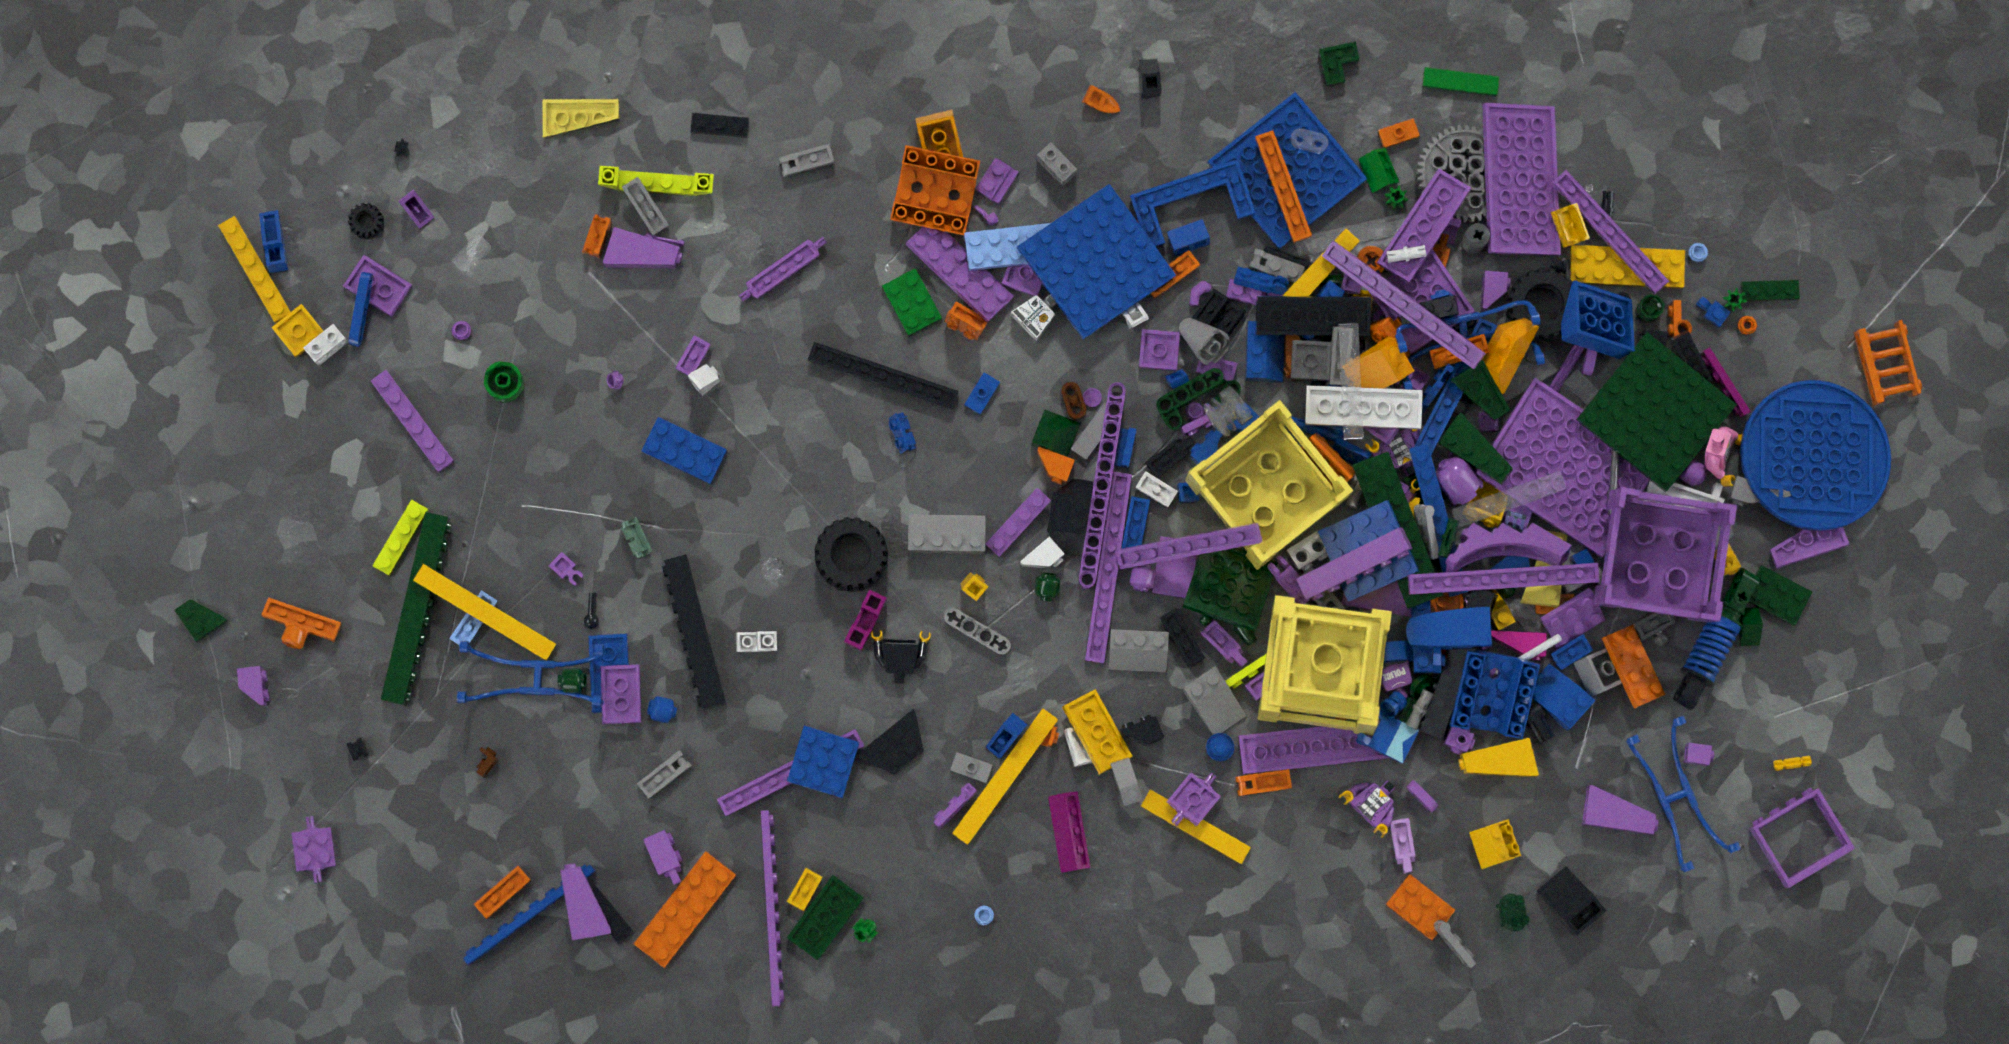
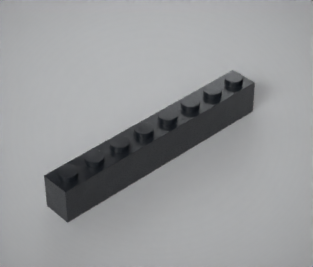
M685 554L664 560L665 565L662 566L664 577L668 576L670 584H667L669 596L673 595L675 602L671 604L674 614L678 613L680 621H676L679 633L683 632L684 639L681 640L684 651L688 650L689 658H686L689 670L693 669L694 676L691 677L693 687L698 688L699 695L696 696L698 706H702L704 710L726 705L688 557Z
M1486 590L1468 591L1466 608L1490 607L1491 617L1498 595ZM1479 647L1452 648V650L1446 651L1448 657L1445 666H1441L1440 679L1436 680L1433 686L1434 696L1428 705L1426 717L1423 716L1420 722L1421 732L1446 740L1467 651L1479 650Z

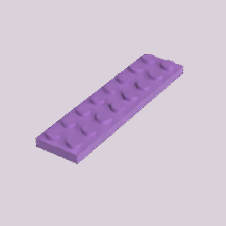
M1323 726L1238 736L1243 774L1388 759L1389 757L1367 746L1358 744L1356 742L1358 734H1354L1351 730Z

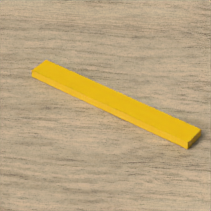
M424 564L413 580L544 660L548 659L556 646V643Z
M1042 708L953 831V835L967 845L970 843L1056 724L1058 719Z

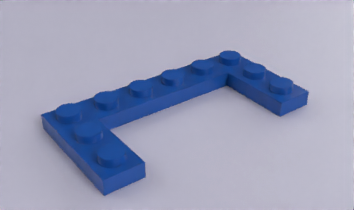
M1238 159L1130 195L1139 225L1155 247L1166 243L1154 208L1225 184L1227 185L1238 220L1256 214Z

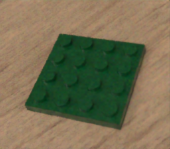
M1238 548L1200 554L1182 607L1256 632L1274 577L1267 568V565L1273 563L1277 567L1278 563L1277 561L1270 560L1257 570L1245 556L1247 551Z

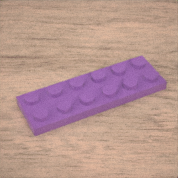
M1439 168L1377 264L1410 284L1471 191V187ZM1425 245L1426 257L1409 259L1408 262L1403 260L1388 263L1386 251L1399 250L1406 246L1411 248Z
M922 227L906 242L905 245L987 323L1014 298L986 269L969 271L966 250L948 232Z

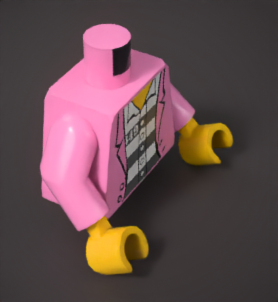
M1725 426L1712 430L1705 451L1704 466L1716 478L1721 479L1723 487L1733 486L1731 481L1736 479L1734 475H1725L1724 469L1734 441L1736 445L1741 446L1742 434H1738V432Z

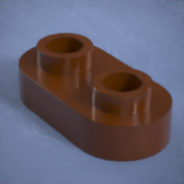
M1075 382L1065 383L1062 387L1061 395L1070 418L1079 420L1086 414V405L1080 387ZM1069 389L1074 391L1072 396L1067 394ZM1075 407L1080 409V412L1077 414L1073 412Z

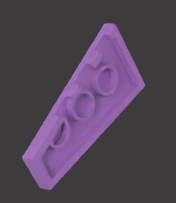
M1843 527L1826 531L1803 529L1793 537L1772 548L1769 552L1776 569L1847 547L1849 546V541Z

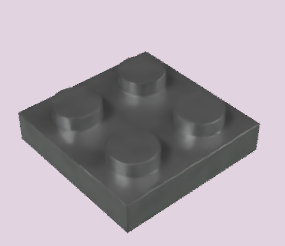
M1293 340L1290 379L1329 381L1331 342Z

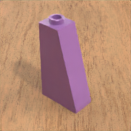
M614 227L603 265L607 268H675L676 264H680L683 253H681L679 246Z
M1589 785L1586 788L1582 825L1653 835L1654 831H1657L1658 820H1656L1655 814L1595 786Z
M576 863L564 865V869H561V877L572 940L610 934L611 928L581 867L576 866Z

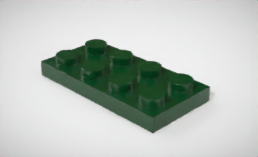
M832 875L786 938L818 961L864 897Z

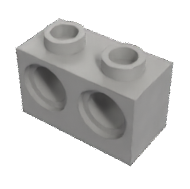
M1051 142L1037 154V161L1062 187L1076 175L1077 168Z

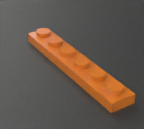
M1274 131L1255 136L1293 243L1311 238V231Z

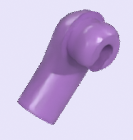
M1201 281L1191 289L1189 305L1199 306L1200 295L1209 293L1211 291V284Z

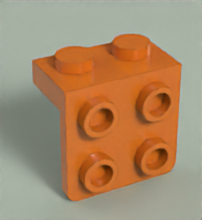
M957 301L952 309L948 311L944 321L950 329L954 331L959 330L967 339H974L976 341L987 325V322L979 314Z

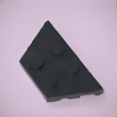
M911 710L859 752L856 757L893 775L924 751L915 710Z

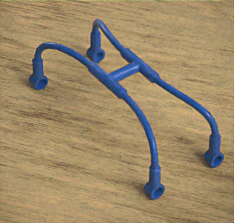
M1524 300L1515 301L1481 313L1475 312L1442 320L1447 325L1459 324L1460 334L1468 339L1481 335V333L1468 336L1466 322L1478 320L1480 317L1488 316L1511 307L1525 305L1528 307L1532 325L1541 324L1540 316L1535 306L1529 301ZM1412 323L1401 325L1396 330L1395 337L1400 353L1408 352L1406 341L1401 331L1408 328H1417ZM1486 333L1485 337L1492 338L1494 333ZM1532 340L1531 345L1533 346L1532 350L1535 355L1536 364H1545L1544 355L1540 347ZM1435 344L1412 355L1408 360L1411 363L1419 356L1428 353L1429 350L1442 347V345ZM1408 375L1402 379L1405 390H1413L1412 382Z
M460 641V653L470 652L494 662L521 666V668H534L533 687L497 690L470 697L467 696L466 692L458 691L457 703H467L502 694L519 693L522 695L561 694L593 702V707H601L604 704L602 695L590 697L581 693H564L560 689L541 687L542 668L574 666L597 660L606 654L604 645H595L594 656L575 661H513L482 653L471 648L469 641Z
M1681 716L1673 720L1671 729L1674 761L1683 787L1678 792L1665 796L1661 784L1658 783L1652 770L1634 747V744L1640 742L1638 735L1627 738L1626 742L1654 784L1655 792L1667 819L1669 818L1673 830L1680 869L1683 872L1694 869L1692 861L1683 862L1678 830L1669 805L1671 802L1687 796L1691 808L1694 809L1700 822L1721 847L1730 853L1741 848L1738 842L1730 845L1725 844L1713 832L1698 808L1699 805L1686 774L1682 771L1677 752L1676 728L1687 723L1685 717Z

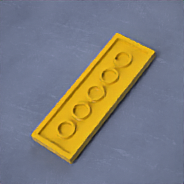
M1570 246V279L1572 281L1575 280L1592 285L1647 287L1611 247ZM1639 248L1669 280L1663 288H1684L1685 250Z

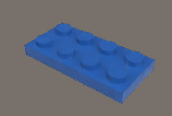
M658 417L641 452L711 485L727 449Z

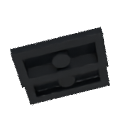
M1213 288L1192 319L1220 329L1229 336L1246 314V311Z

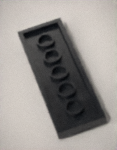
M1256 296V335H1332L1333 326L1352 327L1353 336H1370L1371 297Z

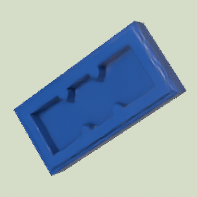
M983 373L964 406L981 415L1000 382Z

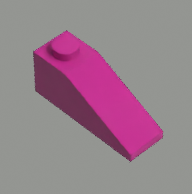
M1491 630L1492 640L1519 655H1523L1545 642L1547 633ZM1546 650L1531 658L1530 661H1541V658L1546 656Z

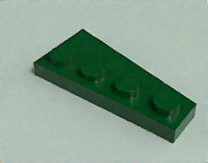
M1461 412L1438 442L1440 446L1457 457L1462 458L1465 462L1501 485L1513 471L1512 466Z

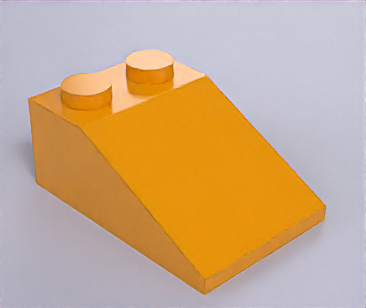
M952 110L915 118L922 149L963 157Z
M1390 336L1342 366L1350 383L1355 388L1384 389L1414 372L1405 353L1399 352L1396 339Z

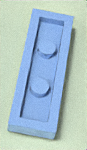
M481 590L478 597L495 606L497 600ZM466 613L449 639L460 645V641H469L470 643L483 622Z

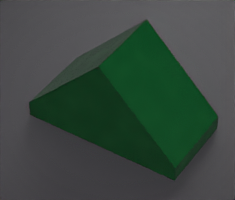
M1745 608V614L1739 620L1743 625L1739 632L1740 646H1760L1763 623L1759 608Z

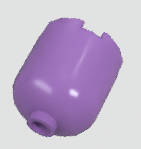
M1462 458L1444 459L1439 463L1436 471L1438 483L1453 506H1456L1457 503L1464 505L1476 497L1475 491L1479 487H1483V481Z

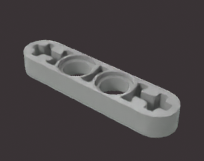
M949 608L945 611L944 621L952 628L999 655H1005L1010 651L1011 643L1004 636L958 609ZM953 612H955L956 618L960 620L961 616L965 618L961 622L960 627L956 626L959 623L956 620H952V622L948 621V613L952 614ZM967 621L972 622L975 626L971 632H967L963 628L964 623ZM983 631H988L991 634V639L987 642L980 639V634ZM994 636L998 637L996 639L997 642H1006V650L1002 649V651H999V646L995 643L993 647L990 646V644L994 640Z

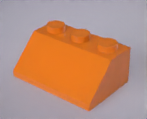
M1315 433L1309 438V441L1339 477L1342 476L1348 483L1355 476L1353 468L1340 457L1339 453L1323 437ZM1301 446L1302 450L1311 459V461L1315 464V466L1319 469L1323 476L1328 480V482L1331 485H1333V483L1320 469V467L1316 464L1312 457L1307 453L1303 446Z

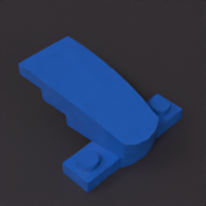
M1430 601L1412 607L1411 618L1406 626V635L1413 649L1414 673L1433 672V648L1452 650V648L1492 646L1490 607L1454 609L1431 613Z

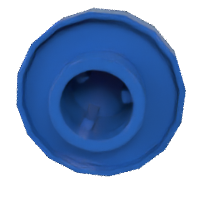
M1224 733L1212 735L1206 743V752L1209 757L1219 762L1230 758L1235 748L1231 737Z

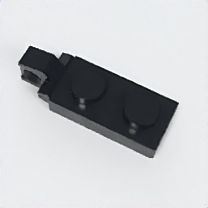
M1191 436L1183 442L1180 438L1177 441L1174 440L1145 462V465L1154 477H1160L1190 453L1188 448L1195 444Z

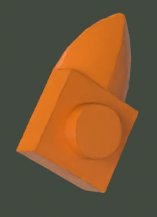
M1093 85L1089 86L1082 103L1106 113L1120 112L1117 101L1111 95Z

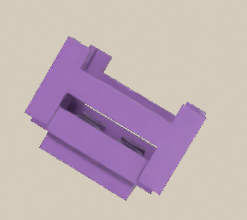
M1623 487L1611 490L1609 492L1607 510H1612L1602 581L1601 585L1595 588L1593 605L1688 618V620L1706 623L1719 622L1723 602H1720L1730 528L1735 523L1737 505L1641 492V490ZM1718 527H1721L1710 602H1707Z

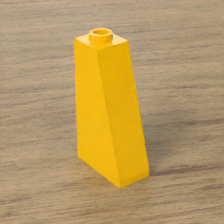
M1530 738L1463 753L1460 755V759H1458L1460 770H1464V774L1515 777L1539 776Z

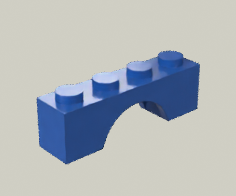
M1247 403L1242 406L1238 404L1231 411L1233 415L1229 419L1227 417L1223 418L1218 423L1220 427L1215 432L1211 430L1205 435L1204 438L1206 440L1201 445L1197 443L1190 450L1192 452L1190 458L1196 465L1206 460L1218 451V442L1222 436L1229 432H1242L1259 418L1258 414Z

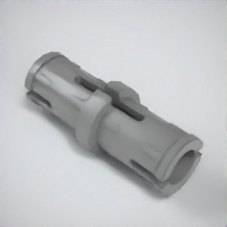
M1422 690L1406 722L1408 726L1414 729L1418 728L1421 719L1427 713L1428 705L1434 694L1427 690Z

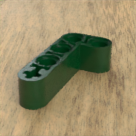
M1212 368L1160 397L1156 402V406L1166 426L1173 431L1181 430L1185 421L1179 409L1221 386L1225 382L1223 371L1218 368ZM1214 373L1218 375L1220 374L1221 376L1218 377V382H1216L1215 380L1209 382L1211 386H1209L1207 381L1204 380L1205 377L1208 380L1212 379L1214 377ZM1199 381L1203 382V390L1197 392L1194 388L1195 384ZM1181 391L1187 392V398L1184 401L1178 399V394ZM1165 400H1169L1171 404L1168 410H1163L1161 407L1162 402ZM1173 417H1178L1180 420L1179 425L1176 427H1172L1170 424Z

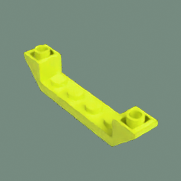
M611 166L599 167L598 185L619 191H624L622 186L639 177L648 193L699 196L712 194L714 174L695 173L694 176L622 171L619 167Z

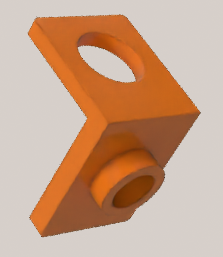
M1053 726L1040 745L1051 748L1053 743H1057L1059 733L1056 732L1057 727Z

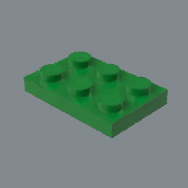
M916 268L882 285L908 337L942 319Z

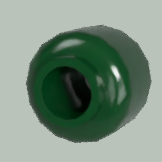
M1041 573L1035 581V594L1041 597L1042 601H1052V598H1056L1060 594V579L1054 573Z
M565 668L561 675H558L557 683L558 686H561L564 693H581L583 688H586L587 676L580 668Z

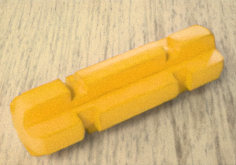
M1810 756L1773 761L1775 771L1783 770L1784 768L1786 770L1812 765Z

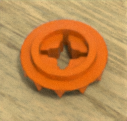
M1367 246L1359 251L1357 258L1366 264L1368 262L1367 256L1371 259L1377 257L1374 262L1375 266L1372 264L1368 266L1375 271L1379 270L1382 272L1384 270L1383 267L1377 264L1383 254L1380 248Z

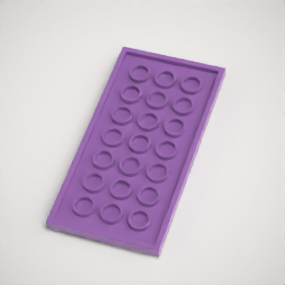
M1482 104L1487 228L1490 232L1488 254L1560 256V237L1551 215L1552 211L1559 209L1558 190L1551 184L1558 177L1555 106Z

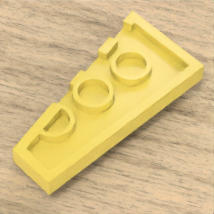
M542 99L543 138L619 119V99Z
M1548 531L1567 542V535L1563 532ZM1537 560L1534 567L1551 565ZM1562 585L1526 587L1520 603L1557 608L1560 604Z

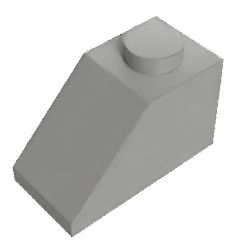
M1129 757L1110 763L1124 806L1142 801L1140 788Z

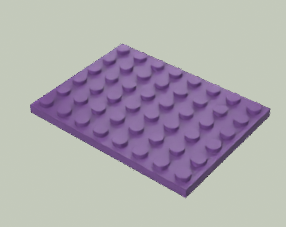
M1533 378L1492 444L1498 453L1512 466L1513 471L1502 485L1476 469L1475 473L1481 479L1599 557H1603L1606 552L1611 515L1608 514L1607 491H1609L1612 449L1576 420L1583 411L1582 408L1537 378ZM1619 455L1617 488L1623 487L1643 492L1650 480Z

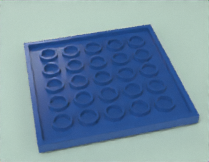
M1296 92L1207 161L1209 166L1213 168L1237 159L1239 160L1256 212L1251 217L1278 249H1281L1290 242L1292 238L1255 136L1274 131L1308 226L1367 180V177Z
M1110 184L1017 246L1018 251L1083 340L1176 276Z

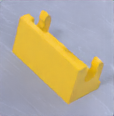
M1577 203L1551 212L1563 248L1590 239Z

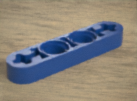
M362 272L360 275L348 340L349 345L359 347L362 342L373 283L372 273Z

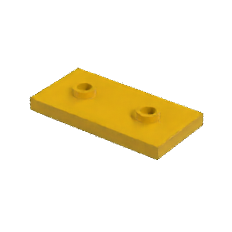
M1096 689L1062 707L1099 775L1111 769L1110 763L1133 757Z

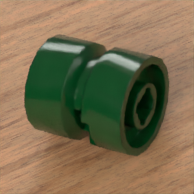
M1655 294L1645 296L1636 306L1635 313L1637 318L1644 323L1654 322L1663 313L1664 302Z

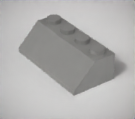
M909 514L908 553L985 554V516Z

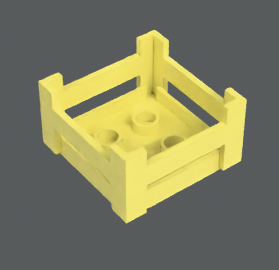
M1280 400L1213 455L1190 470L1185 479L1194 493L1203 496L1228 528L1258 523L1262 542L1243 546L1247 551L1245 556L1257 570L1319 519L1347 500L1353 492V489L1342 476L1339 477L1291 419L1292 414ZM1284 426H1286L1290 430V432L1299 441V443L1303 446L1307 453L1312 457V459L1316 462L1320 469L1325 473V475L1329 478L1333 485H1331L1328 482V480L1323 476V474L1319 471V469L1306 455V453L1293 439V437L1289 434V432L1285 429Z
M1276 595L1271 611L1257 720L1275 723L1279 720L1351 730L1354 734L1363 733L1372 736L1378 726L1380 710L1378 703L1386 639L1390 630L1392 611L1372 609L1371 613L1327 608L1294 603L1295 598ZM1280 709L1357 720V722L1280 712Z

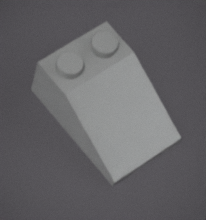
M1606 648L1574 662L1582 683L1591 697L1622 684Z
M1213 667L1182 689L1212 735L1222 733L1246 717V714L1216 667Z

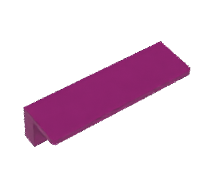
M1078 791L1049 796L1048 800L1061 873L1091 868Z

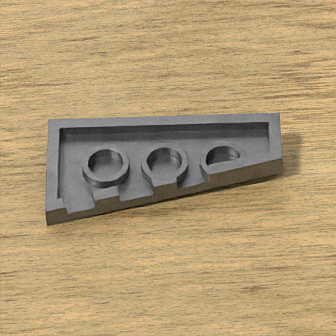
M1532 345L1529 346L1507 390L1502 394L1506 402L1525 392L1533 378H1537L1542 382L1559 371L1545 356V364L1537 365Z

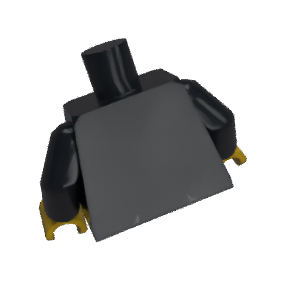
M881 630L880 636L874 637V632H871L872 639L874 640V657L879 665L885 668L886 673L894 674V683H905V674H913L914 669L919 668L927 655V642L931 637L930 632L927 639L922 638V631L919 634V639L883 638Z

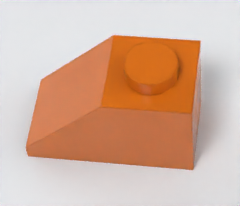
M1039 447L1037 453L1048 477L1052 478L1051 481L1056 484H1066L1075 460Z

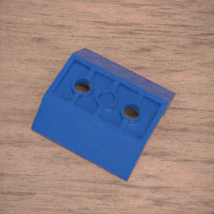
M1467 651L1450 726L1467 730L1469 728L1499 732L1507 737L1523 739L1540 664L1486 651ZM1493 668H1497V676L1491 678L1489 675L1490 671ZM1488 705L1489 712L1485 715H1482V707Z

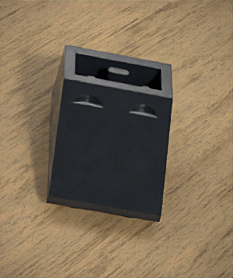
M1564 867L1536 890L1573 936L1580 934L1607 911L1567 867Z

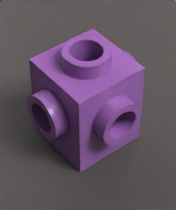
M1450 727L1443 745L1450 747V751L1455 754L1467 753L1474 746V734L1470 733V729Z

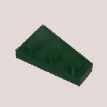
M1483 360L1479 362L1475 369L1469 367L1449 379L1492 420L1510 411L1508 404Z

